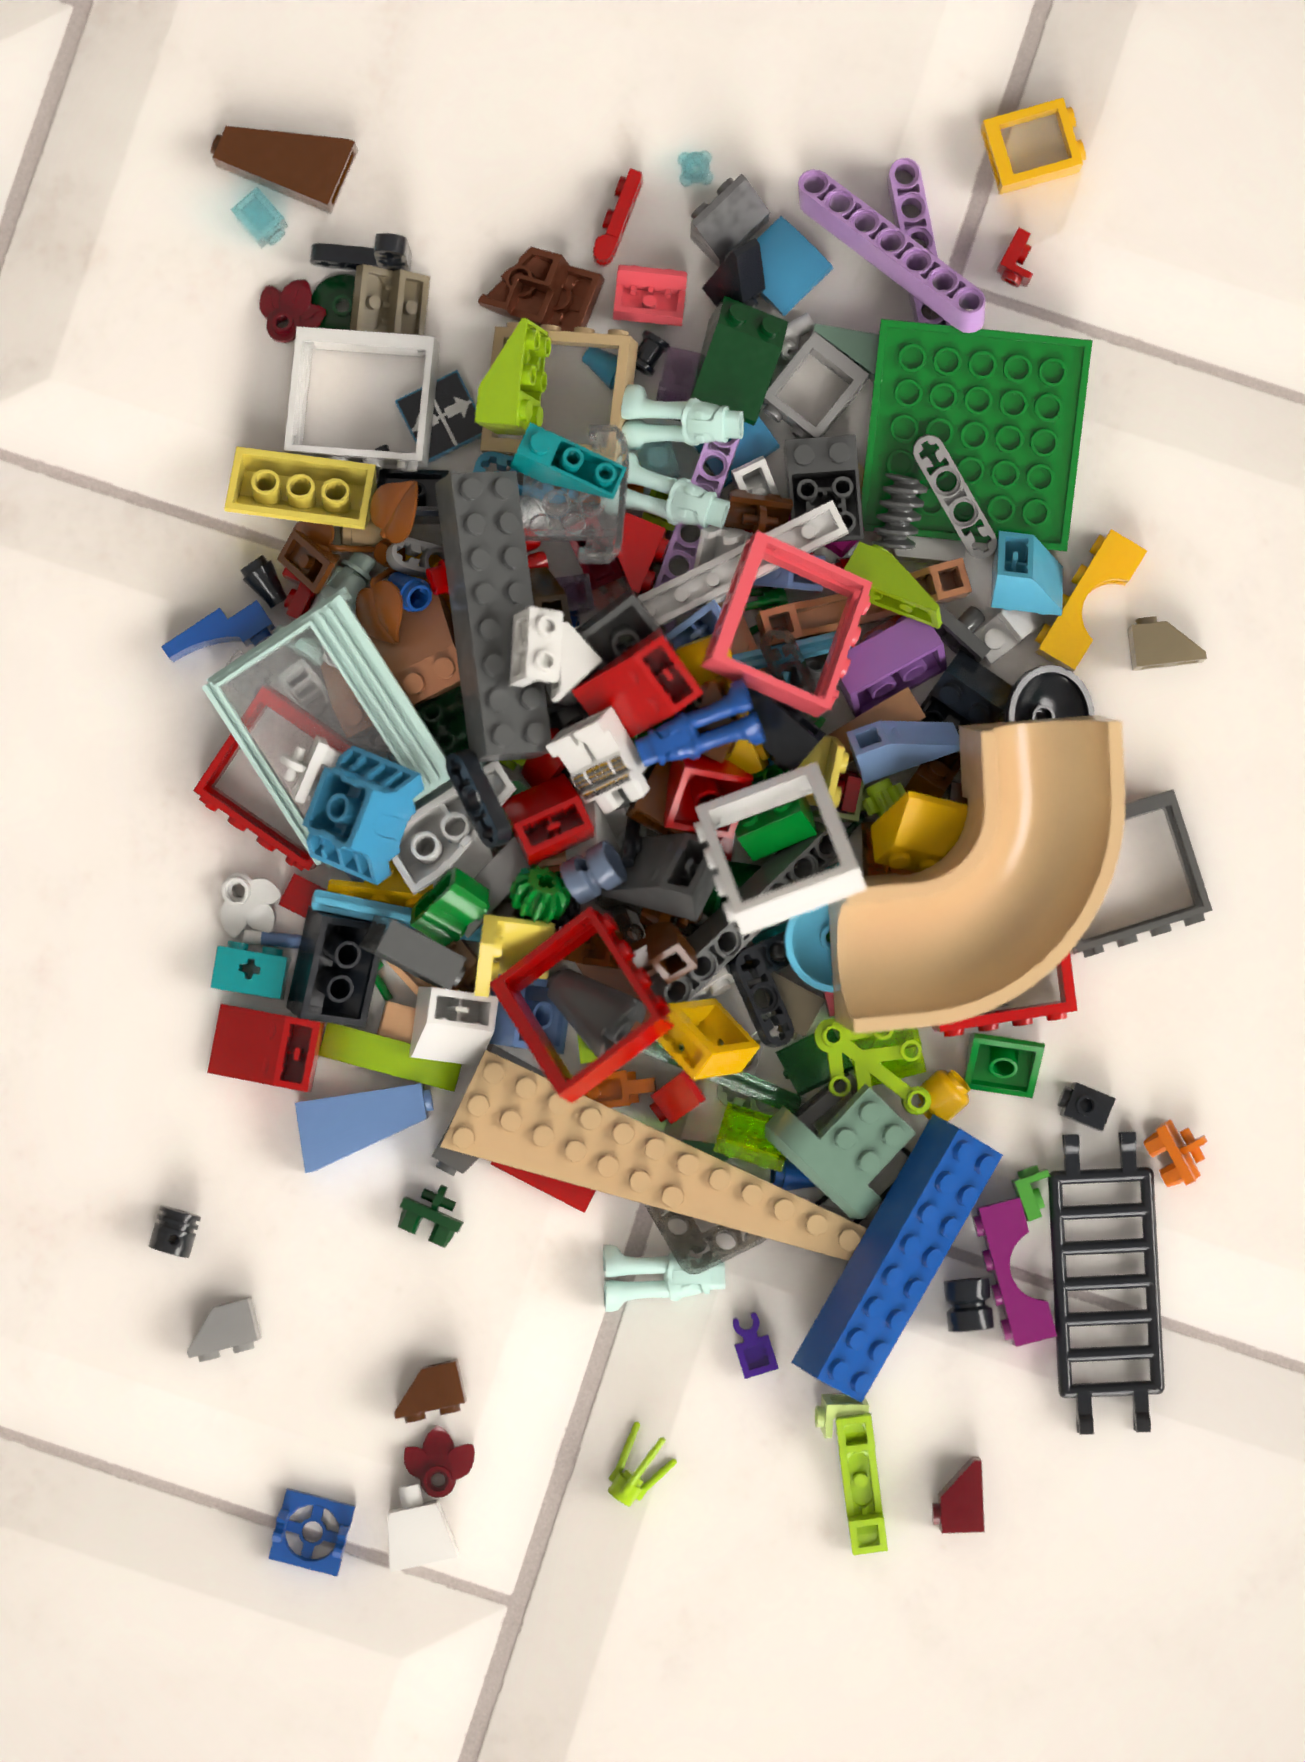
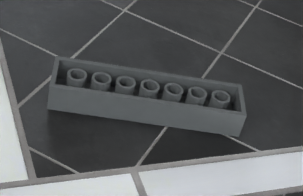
M516 471L450 473L435 483L469 750L474 752L479 762L536 759L549 753L545 746L551 741L544 681H535L525 687L510 686L513 616L530 606L534 607Z

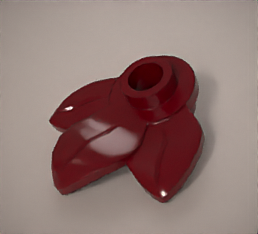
M306 279L290 282L283 288L282 292L276 287L267 285L261 293L259 301L260 312L267 319L266 329L269 336L276 342L290 343L294 341L297 326L317 328L326 315L325 308L311 304L312 291ZM289 321L285 328L278 327L281 322Z
M439 1425L427 1434L422 1448L409 1446L404 1451V1464L409 1474L420 1479L425 1493L435 1498L445 1497L451 1493L455 1487L456 1480L470 1472L475 1459L473 1444H463L455 1447L449 1433ZM433 1474H443L445 1483L441 1486L433 1484Z

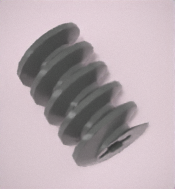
M885 473V476L894 481L893 485L882 487V490L891 495L890 499L879 501V504L887 508L888 512L877 514L876 518L884 522L885 526L874 528L873 532L880 535L882 540L872 541L871 543L893 549H913L916 543L907 536L918 534L919 529L910 524V522L920 521L922 517L913 508L923 507L925 503L916 494L927 493L928 488L921 484L919 479Z

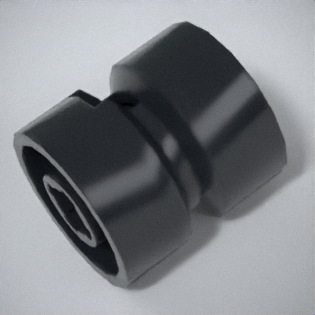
M989 1277L943 1282L946 1302L952 1304V1308L946 1312L948 1332L977 1331L994 1328L992 1308L985 1305V1301L990 1298L991 1294Z

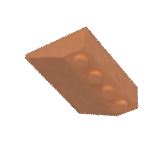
M432 593L430 604L422 611L409 612L403 608L399 628V643L383 642L367 633L415 709L461 687L452 614L442 594L435 596ZM324 661L321 669L330 701L347 739L366 736L369 731L376 729L338 668L332 667Z

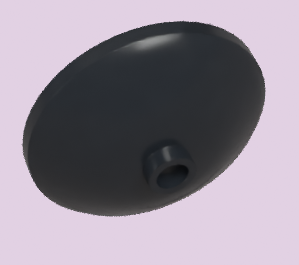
M1056 665L1039 666L1024 673L1012 687L1005 707V722L1035 720V716L1039 720L1095 715L1090 693L1082 680L1072 671Z

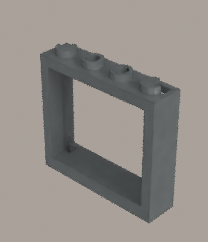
M1174 789L1125 804V820L1157 810H1164L1194 906L1082 940L1081 937L1072 949L1074 954L1083 951L1084 958L1105 952L1103 948L1105 944L1116 941L1117 946L1122 947L1138 942L1137 934L1150 931L1151 936L1154 937L1172 931L1170 924L1183 920L1185 927L1205 921L1204 913L1213 911Z

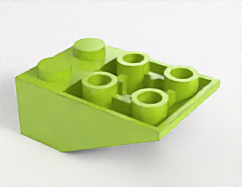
M522 318L478 387L475 422L496 434L523 436L530 422L539 427L543 423V408L540 406L541 394L545 392L547 387V374L544 371L545 358H548L551 352V339L547 331L529 319Z

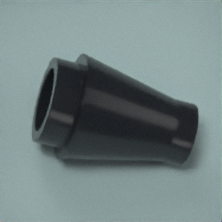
M261 555L240 570L245 577L242 580L271 609L287 598V594L284 592L272 561H267L264 555Z

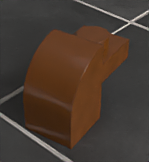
M659 922L645 927V937L630 945L636 955L632 960L637 968L642 967L650 977L659 973L667 984L698 968L696 951L675 925L670 922Z

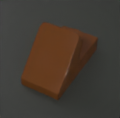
M293 529L277 560L313 593L319 594L328 583L341 556L321 549L303 532Z

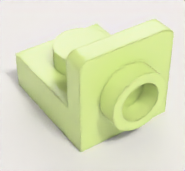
M821 1394V1406L815 1407V1426L820 1427L824 1438H832L833 1419L869 1413V1404L866 1398L861 1403L846 1394Z

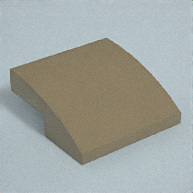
M366 264L357 265L350 330L424 335L430 276L402 269L391 271Z

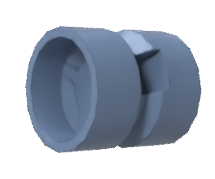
M602 841L587 849L586 857L576 855L561 863L560 866L561 875L567 889L580 904H585L600 896L602 888L611 890L627 881V872L622 864V859L608 841Z

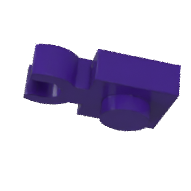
M755 1312L750 1313L753 1324L749 1329L741 1328L737 1317L733 1318L732 1321L734 1330L744 1340L734 1344L745 1379L779 1369L769 1335L765 1334L759 1337L757 1335L760 1321Z

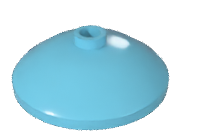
M826 904L788 918L784 932V948L788 962L799 978L818 990L834 993L831 942H828L826 939V935L830 931L829 905Z

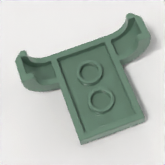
M866 1084L855 1093L817 1135L808 1129L785 1106H782L765 1125V1138L851 1219H865L882 1201V1198L868 1184L916 1134Z

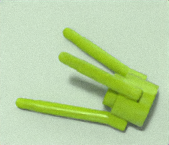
M634 1422L617 1465L608 1478L613 1483L607 1491L615 1499L628 1507H631L635 1499L641 1501L646 1492L677 1464V1460L672 1458L642 1485L644 1482L641 1478L642 1474L665 1443V1438L660 1437L634 1472L626 1469L622 1473L640 1428L639 1422Z

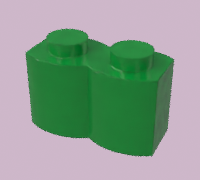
M455 867L448 871L435 887L426 892L411 909L410 925L443 946H447L453 940L456 942L465 934L467 925L475 920H481L484 914L486 915L490 907L488 902L489 889Z

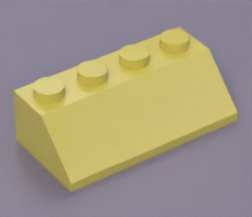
M236 446L224 509L227 512L365 530L371 518V500L377 489L376 465Z

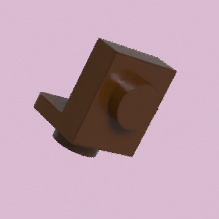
M598 932L564 958L565 961L591 966L618 969L619 965ZM615 932V934L621 941L623 939V933Z

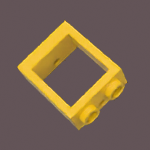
M1064 98L983 120L980 131L999 195L1080 172L1083 160H1086V152L1082 140H1076L1073 131V128L1076 127L1074 111L1071 106L1066 108ZM1055 114L1069 159L1013 174L1000 129Z
M716 998L668 1004L672 1011L668 1016L675 1026L657 1039L693 1080L740 1073L760 1048L759 1044ZM680 1044L684 1046L683 1051L680 1050Z

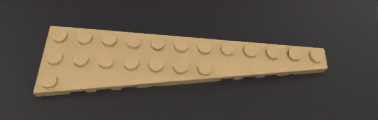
M485 1050L440 1146L847 1261L852 1257L868 1229L584 1095L576 1102L571 1103L557 1095L547 1078L488 1050Z

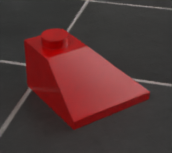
M703 754L695 760L686 758L673 761L668 776L664 826L696 832L693 823L700 821L695 809L696 806L750 787L753 776L728 760L720 763ZM739 821L715 829L717 836L733 839Z

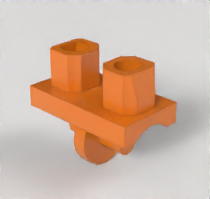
M1171 1119L1157 1127L1156 1131L1143 1143L1152 1158L1168 1151L1173 1163L1159 1170L1167 1187L1183 1182L1187 1186L1201 1176L1192 1157L1196 1163L1204 1160L1205 1157L1200 1146L1208 1141L1205 1135L1195 1139L1189 1127L1180 1131L1181 1138Z

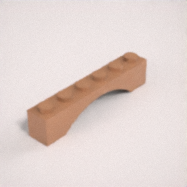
M963 557L910 573L937 604L965 598L972 592ZM834 594L760 611L755 619L763 647H771L835 632L848 597ZM871 604L867 613L864 616L861 615L858 626L895 617L900 614Z

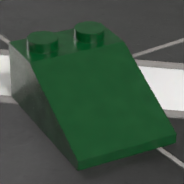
M724 296L709 319L690 398H697L702 402L719 406H728L731 411H742L743 422L754 426L782 351L788 321Z

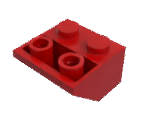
M626 512L613 543V551L627 588H631L638 597L652 590L656 581V572H653L656 563L662 565L670 540L666 539V528Z
M561 774L508 798L502 806L529 866L594 838V826L578 793L565 774Z

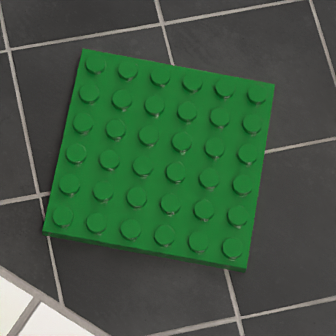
M881 319L861 494L864 531L873 532L874 528L885 526V523L876 518L877 514L888 512V509L880 505L879 501L890 499L891 495L883 491L882 487L893 485L894 481L885 476V473H893L919 479V482L928 488L927 493L916 494L925 503L923 507L913 508L922 517L920 521L910 522V524L919 529L918 534L911 536L962 541L913 454L915 441L920 436L931 434L937 436L943 442L992 528L996 539L999 531L1031 534L1047 550L1067 552L1093 340L979 329L973 333H964L950 325ZM928 441L921 444L923 450L919 453L920 457L927 456L933 464V467L927 468L929 474L937 467L948 464L946 458L941 462L937 459L935 455V450L939 448L937 444L930 445ZM950 471L941 472L936 478L937 487L942 491L952 490L956 485V476ZM960 502L955 506L953 514L957 520L965 522L972 518L974 509L970 503ZM981 519L973 526L961 530L964 535L970 530L975 538V542L987 543L990 540L989 535L983 537L976 527L983 525Z

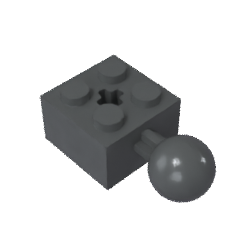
M631 588L576 629L577 633L602 659V662L580 683L658 628H660L676 651L673 642ZM623 634L626 636L632 635L630 637L632 644L628 647L623 643L617 646L619 636ZM545 682L546 691L551 698V683ZM570 691L556 703L563 706H573L580 702Z

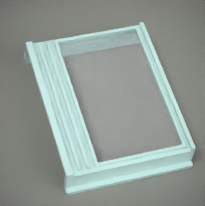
M345 587L206 679L208 684L202 687L308 853L306 840L309 831L302 823L311 801L306 800L304 804L294 801L295 796L292 795V791L300 772H297L293 782L284 779L288 767L280 763V758L282 754L293 756L298 745L307 749L303 761H305L316 735L325 738L329 746L341 753H344L354 745L420 773L425 790L413 798L416 811L454 787L446 770L447 757L347 604L352 600V597ZM319 768L316 779L320 780L324 768ZM312 858L317 866L324 863L315 858ZM326 864V866L328 867V869L331 868V867H333V866H331V865H329V864Z

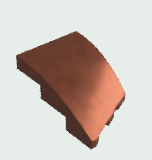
M530 247L519 258L515 266L510 267L501 275L502 280L487 295L483 293L479 297L478 303L487 309L518 322L522 318H527L539 327L540 325L548 324L561 327V331L574 332V327H587L605 279L599 273L570 266L561 254Z

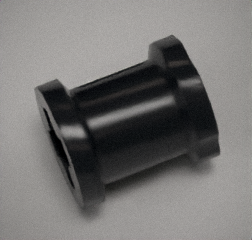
M644 330L642 333L643 340L638 346L636 370L652 377L655 373L654 366L663 352H668L671 347L661 337L648 330Z

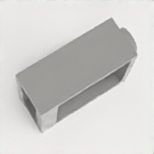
M814 331L768 388L763 402L765 406L763 411L774 421L779 423L783 420L792 427L790 432L797 439L823 437L866 384L869 374ZM810 354L849 384L848 388L816 427L777 397L778 393Z

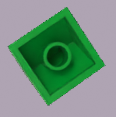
M971 1033L964 1080L970 1089L1033 1098L1045 1043Z

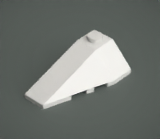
M492 761L483 767V770L501 806H503L516 788L499 761ZM454 787L418 809L411 816L401 839L400 853L391 859L414 895L442 878L478 836ZM476 792L477 799H478V801H479V803H480V805H481L480 797H479L478 793Z

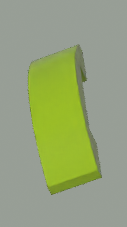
M327 1022L319 1051V1056L452 1092H455L462 1064L409 1057L410 1043Z
M871 1413L836 1417L839 1457L852 1555L888 1551Z

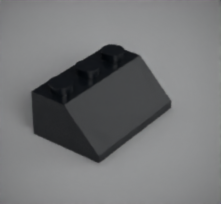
M308 906L286 1005L288 1010L300 1019L358 1027L366 1026L381 959L359 947L371 921L316 911L311 906Z

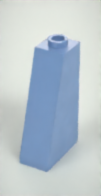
M420 1083L295 1103L305 1173L316 1172L428 1119V1111L434 1110L431 1090H424V1084Z

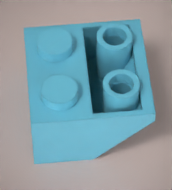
M999 531L992 563L991 607L1008 611L1017 610L1041 615L1061 616L1063 605V566L1034 535Z

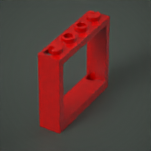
M270 685L262 686L241 718L245 727L251 733L269 707L311 737L315 738L318 735L325 738L329 746L341 753H344L353 745L358 747ZM230 734L193 791L201 796L199 800L205 804V807L215 812L217 809H220L229 816L227 821L243 832L249 829L258 836L256 841L261 846L272 852L276 848L287 856L285 861L290 866H295L300 871H303L304 868L308 871L315 869L317 865L307 850L215 787L240 749L239 744L233 735Z
M588 907L489 983L557 1095L571 1103L576 1102L675 1026L668 1016L672 1012L669 1005L660 995L655 996L650 988L654 984L652 979L642 967L637 968L632 959L636 956L634 951L624 939L620 941L614 931L618 927L608 913L605 912L602 915L591 907ZM598 932L652 1017L572 1077L520 992Z
M1070 952L1056 966L1061 1001L985 1012L957 1022L932 1026V1029L943 1032L944 1037L964 1035V1029L978 1027V1031L984 1032L999 1029V1023L1012 1021V1026H1024L1033 1024V1018L1046 1016L1047 1021L1066 1019L1068 1012L1078 1011Z

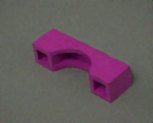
M1020 1197L976 1207L978 1215L972 1217L977 1237L984 1236L987 1250L981 1251L986 1271L993 1270L996 1284L991 1285V1291L995 1305H1002L1005 1319L1000 1320V1325L1005 1341L1011 1339L1012 1345L1018 1347L1056 1337L1057 1334L1048 1301L1032 1298L1024 1294L1017 1287L1011 1275L1010 1259L1012 1251L1019 1240L1029 1233Z

